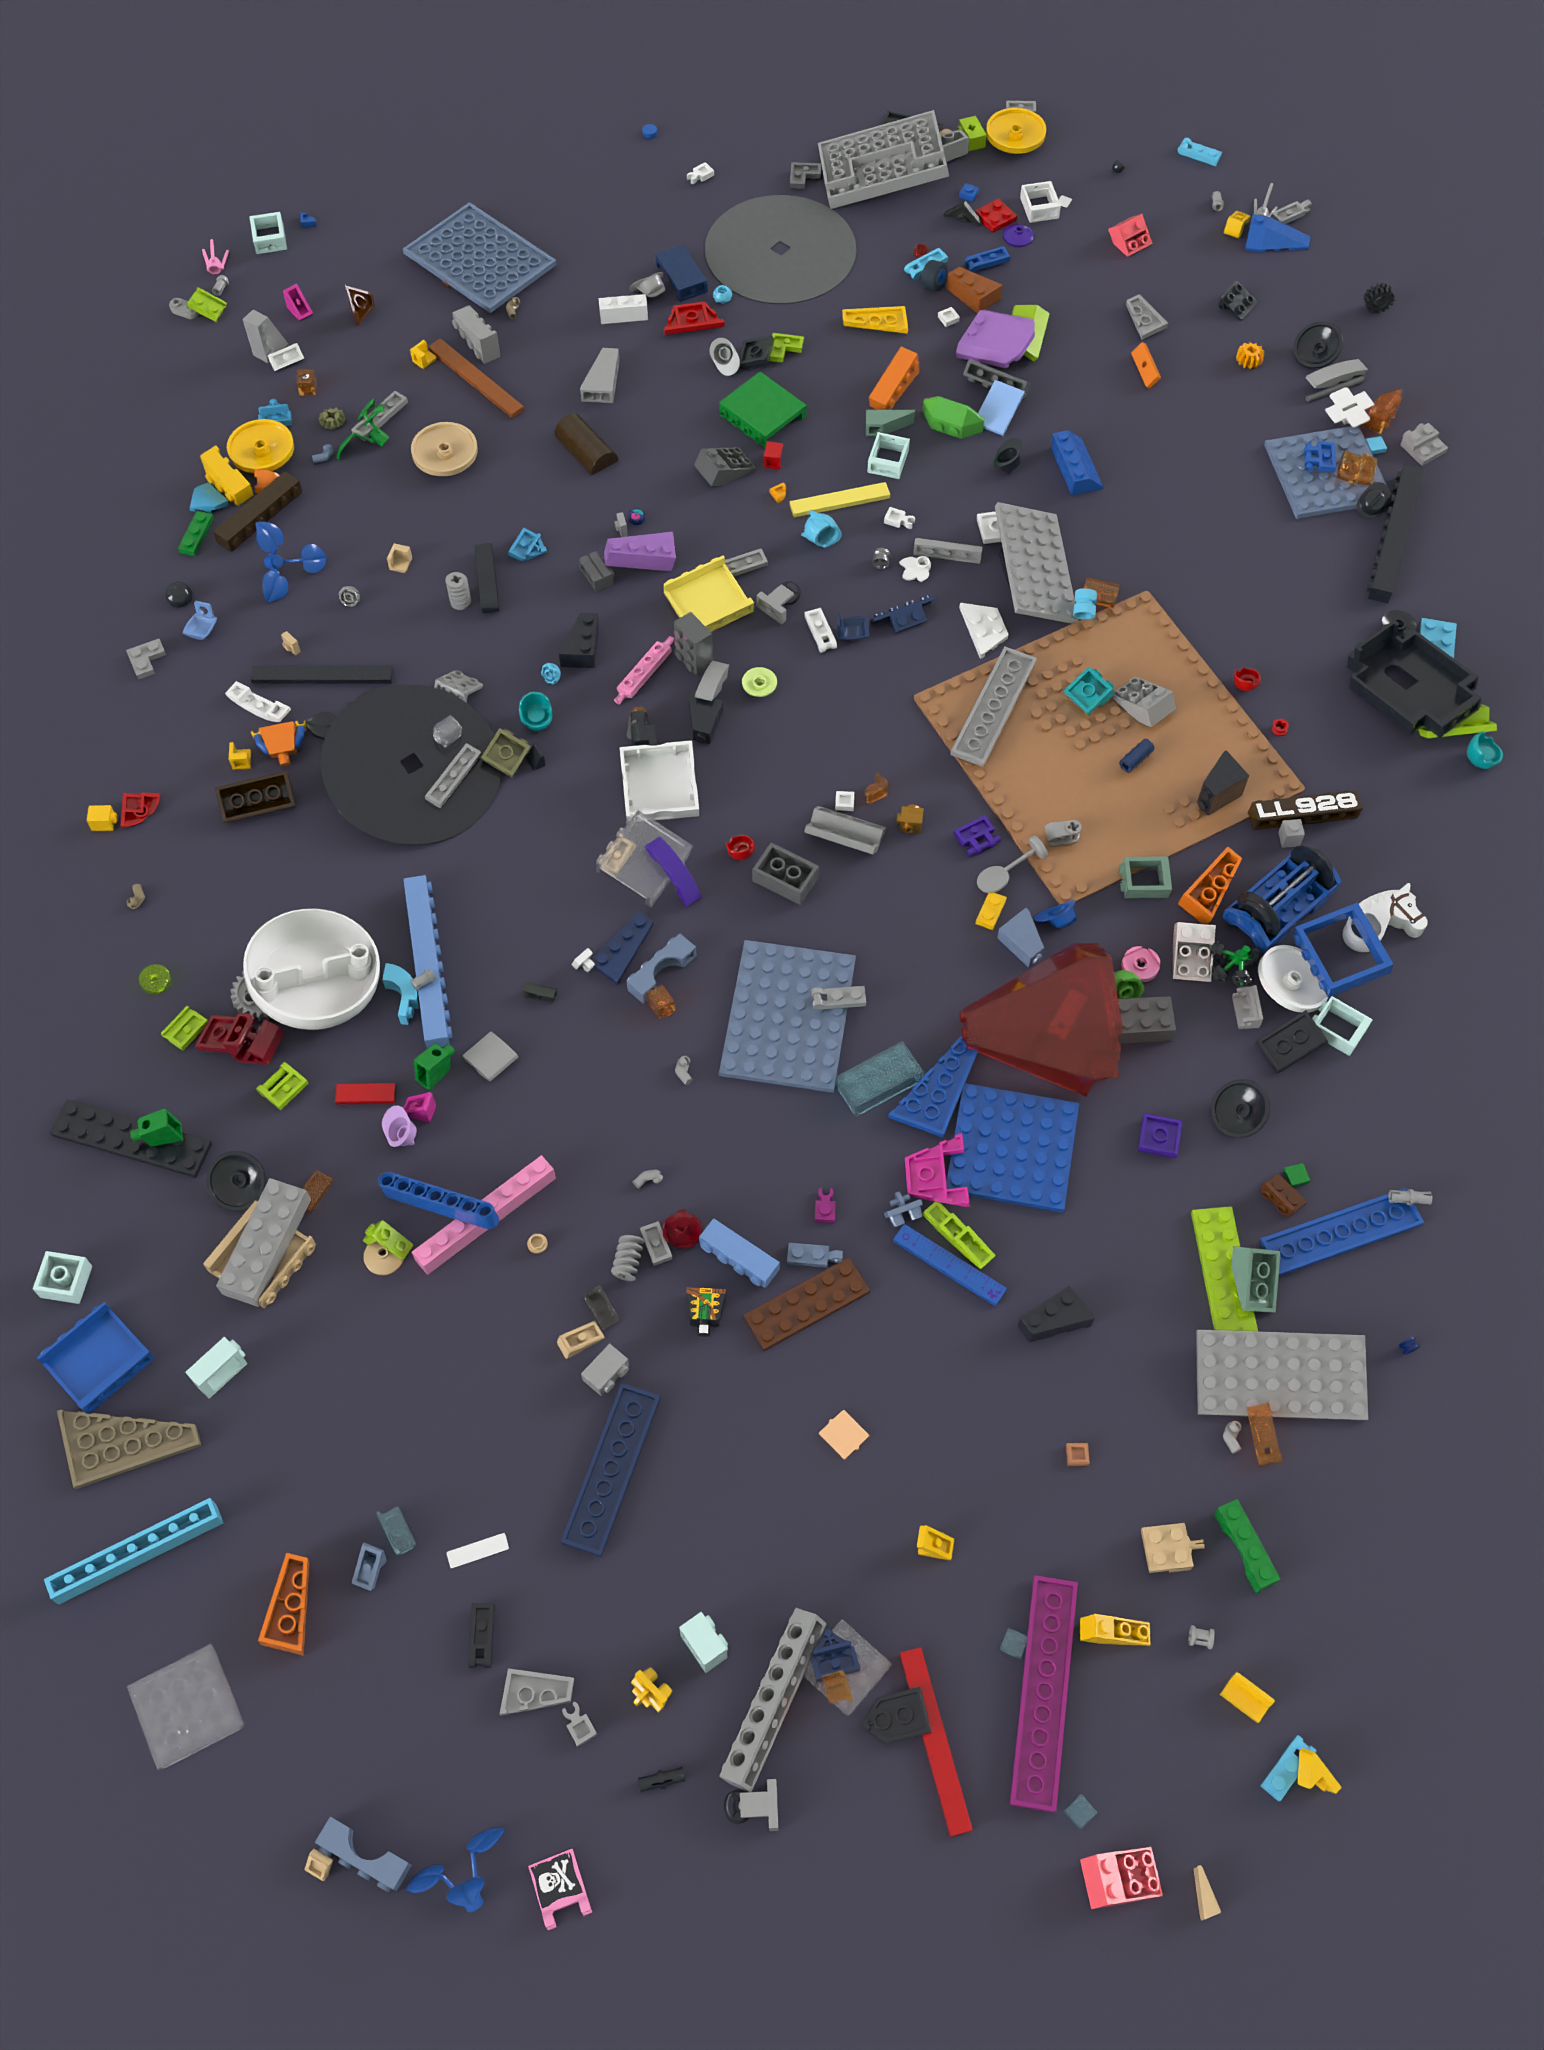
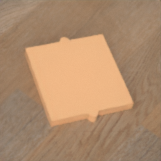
M842 1410L834 1419H830L829 1424L819 1432V1435L844 1460L855 1450H859V1446L870 1436L845 1410Z

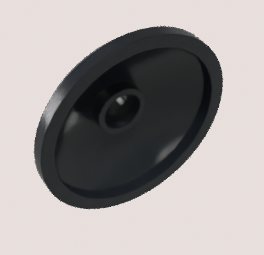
M1315 322L1306 326L1300 331L1294 342L1296 359L1303 366L1313 369L1331 364L1341 353L1343 347L1342 334L1335 325L1329 322Z
M1244 1079L1233 1080L1223 1085L1216 1092L1211 1104V1115L1217 1128L1224 1134L1235 1138H1245L1259 1132L1266 1124L1270 1114V1101L1266 1092L1258 1084ZM1246 1108L1247 1112L1241 1114L1242 1109Z
M229 1151L219 1155L211 1163L207 1171L206 1185L211 1198L219 1206L231 1211H240L249 1208L255 1200L258 1202L266 1186V1176L262 1165L254 1156L243 1151ZM239 1176L243 1177L242 1183L238 1180Z

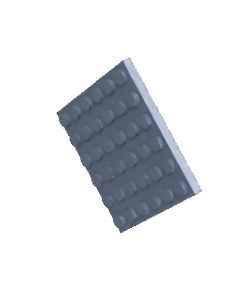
M1349 426L1265 441L1264 446L1296 519L1357 509V500L1372 483L1382 482L1386 484L1359 426L1353 428ZM1310 442L1312 446H1317V442H1334L1335 472L1318 471V466H1314L1313 471L1308 472L1305 467V444Z

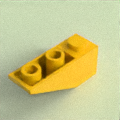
M1100 1614L1089 1615L1080 1618V1641L1098 1644L1150 1646V1623Z

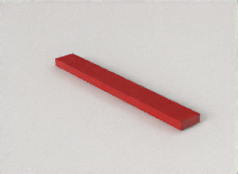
M920 1647L901 1652L899 1655L909 1689L921 1687L932 1733L924 1734L922 1738L949 1835L953 1837L971 1832L973 1829L922 1649Z

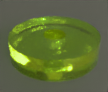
M154 964L142 970L139 975V983L146 993L160 994L170 986L171 975L166 967Z

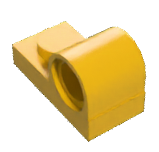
M1239 211L1234 212L1228 218L1224 234L1240 238L1244 226L1249 222L1251 216Z

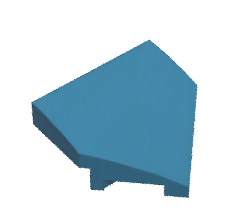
M271 399L269 405L258 408L260 413L258 420H274L284 426H292V415L287 404H279L277 400Z
M208 482L194 488L189 511L195 512L197 509L211 514L212 510L227 507L228 500Z
M523 527L508 551V556L524 562L547 553L546 547H544L541 540V534H535Z

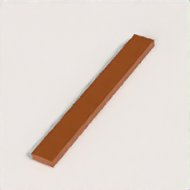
M441 338L428 346L431 353L510 418H514L524 411L522 404Z

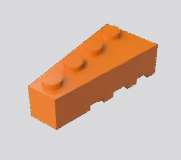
M900 347L870 394V407L877 410H890L894 407L896 401L920 372L917 353Z
M1227 847L1183 894L1178 905L1200 923L1208 925L1214 917L1242 857Z
M286 1553L258 1639L260 1645L304 1656L310 1566L308 1558Z

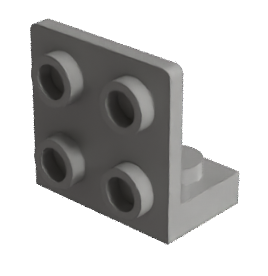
M455 670L436 679L434 688L451 693L467 702L468 695L482 689L483 684L478 682L477 679L470 678L461 671Z

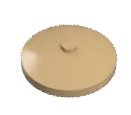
M439 422L429 425L417 433L411 444V453L416 466L425 473L434 476H451L466 470L472 465L476 459L478 447L474 434L467 427L453 422Z

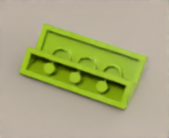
M1015 305L1011 315L1034 319L1035 337L1023 355L1035 362L1039 356L1049 313L1038 305Z
M1480 704L1477 712L1444 736L1497 731V724L1489 721V707ZM1425 726L1419 729L1420 735L1425 738L1438 737Z

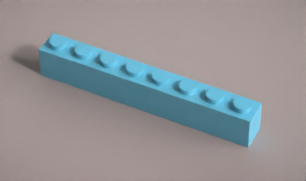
M208 1498L45 1578L44 1582L50 1599L60 1605L224 1524L217 1505L211 1498Z

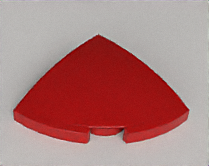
M142 792L141 794L123 793L121 827H132L144 822L146 818L155 812L160 801V794Z

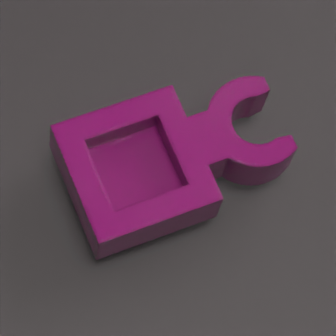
M819 1188L818 1197L821 1201L815 1202V1222L835 1223L836 1201H831L833 1189L830 1188L829 1195H823L822 1188Z

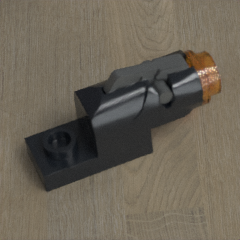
M640 706L634 707L628 721L627 738L631 740L633 746H657L655 725H649L646 709Z

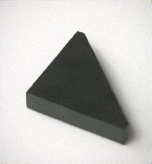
M966 200L944 213L945 217L957 218L956 220L966 223L972 222L977 226L982 224V220Z

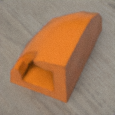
M255 469L254 477L257 478V485L254 486L255 492H261L280 475L269 470Z

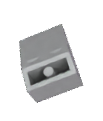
M1136 676L1118 688L1111 697L1138 722L1149 727L1154 726L1176 709L1173 691Z

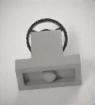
M785 581L768 596L761 591L757 594L756 606L782 625L786 621V609L782 605L795 604L800 598V587L793 581ZM787 584H795L798 592L793 591ZM794 595H797L796 599L793 602L786 603Z
M767 1779L768 1792L746 1793L740 1789L730 1791L724 1799V1812L729 1821L734 1824H741L748 1821L750 1817H769V1831H779L776 1779ZM735 1792L740 1793V1798L735 1794ZM730 1796H732L734 1801L732 1805L733 1816L730 1815L728 1809ZM739 1814H741V1818H744L742 1821L736 1820Z

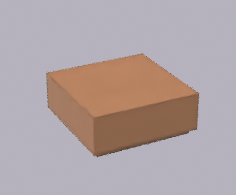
M1088 1443L1066 1444L1068 1466H1089Z

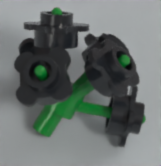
M1217 940V943H1213L1210 947V954H1213V959L1220 963L1217 967L1211 966L1214 969L1212 973L1214 979L1218 981L1223 980L1227 983L1226 978L1230 976L1227 970L1236 964L1239 966V970L1235 971L1231 976L1233 984L1245 986L1254 981V978L1250 977V972L1245 970V966L1253 965L1257 967L1259 965L1260 950L1258 948L1250 949L1248 946H1244L1241 950H1237L1234 953L1227 948L1225 949V944L1220 943V940Z

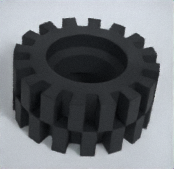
M1377 283L1375 287L1372 285L1371 289L1366 290L1367 293H1364L1363 297L1367 310L1372 313H1380L1381 310L1384 312L1385 308L1389 309V305L1392 306L1395 301L1392 288L1387 283L1385 285L1384 283H1381V285Z

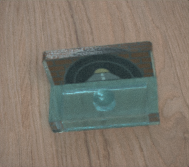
M398 1506L384 1514L380 1511L376 1512L397 1556L417 1546Z

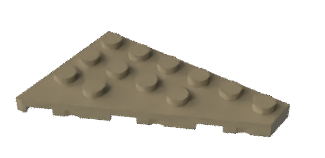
M57 1411L72 1484L75 1489L202 1446L195 1424L160 1422L143 1418L114 1417L97 1413L87 1414L79 1411Z

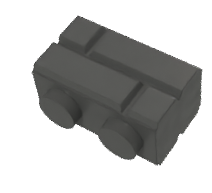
M595 551L579 559L580 569L595 592L613 586V577L615 575L612 568L605 566L603 556L600 557Z

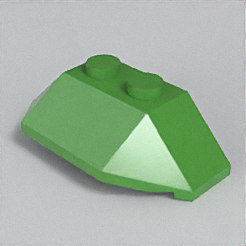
M939 396L929 399L925 398L923 401L922 413L933 430L960 439L982 433L984 430L985 418L979 416L976 411L967 405Z

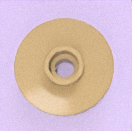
M377 1241L368 1245L364 1252L366 1267L377 1275H389L395 1272L404 1261V1259H398ZM386 1251L385 1255H379L380 1252Z

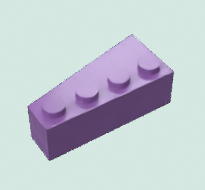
M673 532L608 539L604 550L605 566L672 571L676 559Z

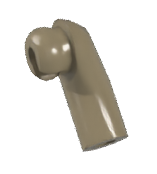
M513 297L506 305V311L511 320L517 317L515 311L520 304V300L517 297Z
M134 884L132 886L135 896L127 900V906L131 909L139 908L145 900L141 884Z

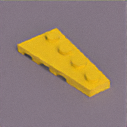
M905 306L842 310L844 326L908 334Z

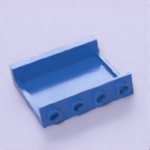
M105 1302L94 1307L88 1316L77 1321L71 1330L60 1335L54 1344L42 1350L37 1357L77 1405L87 1414L93 1412L155 1359Z

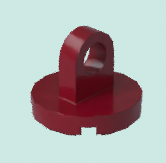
M686 1209L677 1210V1213L668 1217L663 1224V1237L668 1244H673L676 1248L693 1247L697 1244L699 1236L703 1233L701 1221L695 1215L687 1213Z

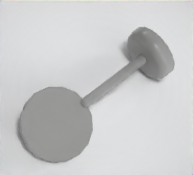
M1035 835L1031 836L1029 844L1032 849L1005 868L992 866L983 870L977 878L979 889L987 893L997 892L1007 885L1009 881V873L1007 871L1033 853L1041 859L1048 857V852L1041 840Z

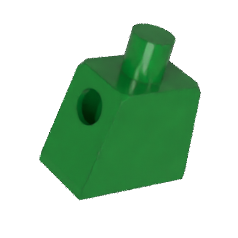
M433 1044L415 1058V1081L431 1091L449 1071L450 1057L455 1053L454 1048L449 1044H446L443 1048Z
M165 1108L140 1117L138 1119V1128L131 1130L130 1135L133 1141L143 1139L150 1146L183 1141L182 1123Z

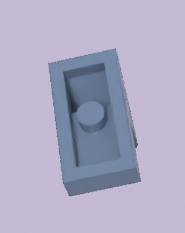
M366 1543L362 1544L352 1584L369 1591L375 1588L380 1568L387 1561L384 1550Z

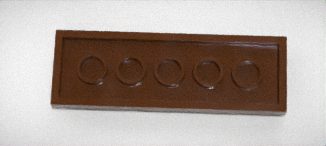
M847 1258L744 1314L743 1318L763 1351H766L870 1294V1289L851 1259Z

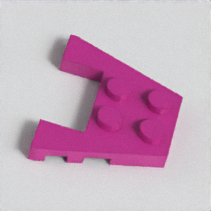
M962 1134L956 1135L955 1138L949 1141L944 1140L933 1148H926L905 1157L907 1192L910 1197L970 1207L968 1187L947 1189L944 1156L965 1153Z

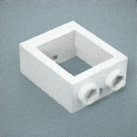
M1051 181L1022 185L1020 199L1029 223L1059 218L1061 205ZM1047 197L1049 201L1048 204L1032 206L1029 199Z

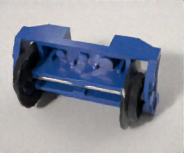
M1304 845L1296 846L1287 858L1247 892H1242L1237 897V900L1224 911L1222 919L1230 925L1238 926L1252 938L1255 946L1265 954L1269 949L1277 946L1288 936L1290 929L1309 912L1313 914L1324 905L1339 889L1342 881L1337 871L1322 852Z

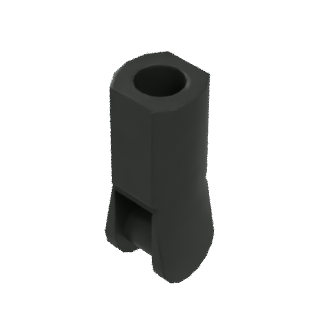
M525 982L522 985L523 996L526 998L555 1002L557 988Z

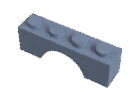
M681 934L671 938L663 949H659L650 961L644 962L640 970L628 977L626 981L628 991L643 1004L646 1003L657 993L655 982L657 973L668 966L684 968L697 956L696 946Z
M330 1817L315 1841L320 1846L318 1851L328 1857H331L333 1853L340 1858L338 1863L348 1869L353 1865L360 1869L357 1874L368 1881L373 1877L379 1881L377 1886L388 1893L391 1889L397 1892L412 1865L389 1851L382 1857L374 1860L360 1858L353 1847L354 1831Z

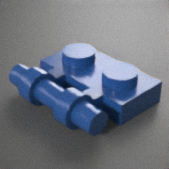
M1310 442L1305 444V467L1308 472H1312L1314 466H1318V471L1335 472L1334 442H1317V446H1312Z

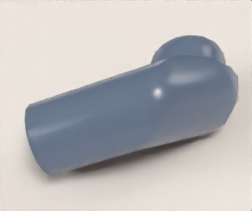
M330 444L323 446L324 451L321 454L312 455L314 464L329 460L333 454Z

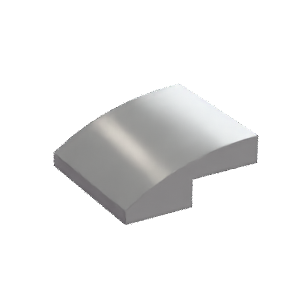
M489 1032L462 1055L464 1060L476 1068L477 1072L489 1082L518 1058V1055L492 1032Z

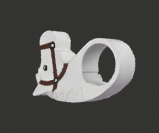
M1407 883L1400 890L1384 891L1370 896L1359 903L1380 941L1387 925L1404 929L1406 934L1413 938L1421 936L1427 926L1426 917L1416 907V896L1410 893V883ZM1349 917L1342 933L1344 942L1348 947L1357 952H1370L1364 940L1356 936L1352 931L1351 925L1354 923Z

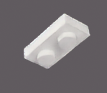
M297 343L267 355L274 371L304 359Z

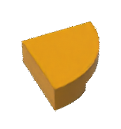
M785 483L770 488V494L777 503L783 501L786 496Z

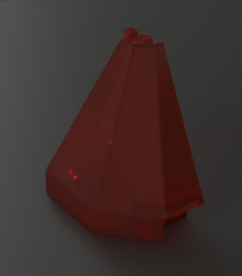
M1074 943L965 1007L959 1013L960 1022H963L961 1037L965 1039L966 1047L1087 1097L1095 1079L1119 1078L1117 1060H1120L1121 1045L1118 1041L1119 1034H1122L1121 1014L1112 957L1106 955V951L1103 948H1099L1098 943Z

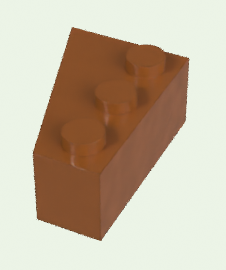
M961 267L954 269L947 275L946 289L977 314L980 310H985L1001 300L1003 285Z

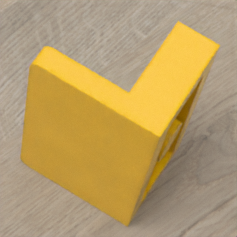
M1238 1672L1230 1678L1220 1693L1222 1697L1257 1723L1260 1722L1268 1708L1275 1701Z

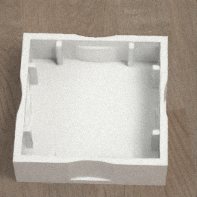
M692 741L671 742L657 746L620 747L627 823L699 816Z

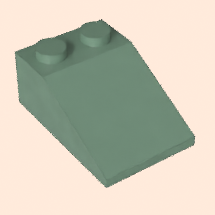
M1233 1246L1231 1268L1242 1310L1276 1313L1281 1251Z

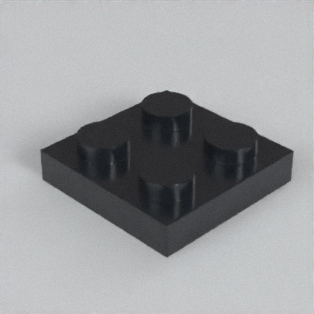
M768 335L743 341L739 357V368L743 369L769 363L774 343L773 336Z

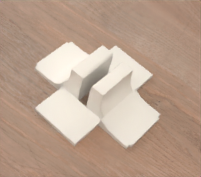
M1346 387L1330 395L1335 405L1325 409V411L1334 423L1343 421L1345 425L1349 423L1353 428L1370 420V417L1364 410L1375 404L1365 391L1353 396Z

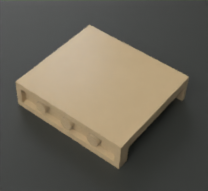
M256 1200L203 1263L207 1271L219 1279L257 1204ZM296 1230L270 1286L258 1299L261 1307L265 1309L268 1304L273 1303L276 1294L288 1284L291 1275L300 1269L306 1256L312 1254L316 1243L311 1236L307 1237Z

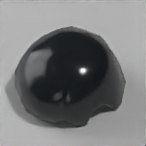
M174 582L166 589V600L173 607L180 608L192 601L193 592L187 584Z

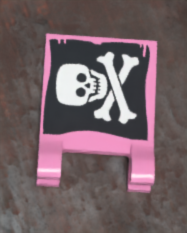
M573 1849L528 1866L545 1927L548 1931L557 1927L553 1912L579 1902L583 1916L592 1913Z

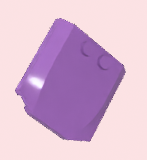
M980 310L959 341L956 356L959 359H971L983 364L1008 368L1009 363L1012 361L1017 362L1021 359L1034 339V319Z

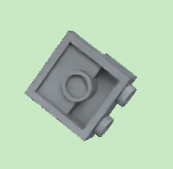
M1421 423L1414 431H1406L1400 445L1421 466L1448 451V447L1438 438L1439 432L1430 423L1425 425Z

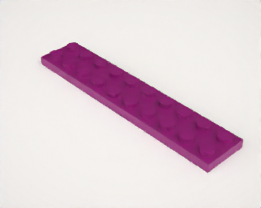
M1036 1575L1033 1577L1009 1804L1011 1806L1056 1813L1078 1582Z

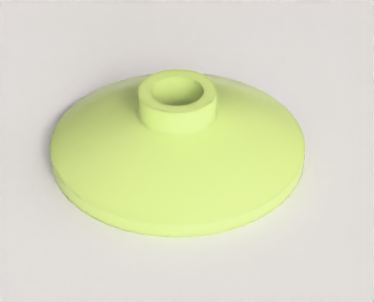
M756 667L744 674L742 686L748 694L755 697H763L775 690L777 678L771 670Z

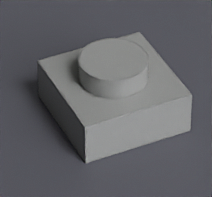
M623 512L617 513V521H614L616 531L620 532L621 537H626L628 532Z

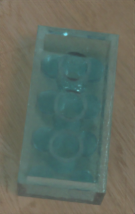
M902 1041L836 1076V1088L854 1115L858 1116L916 1085L923 1077V1070Z

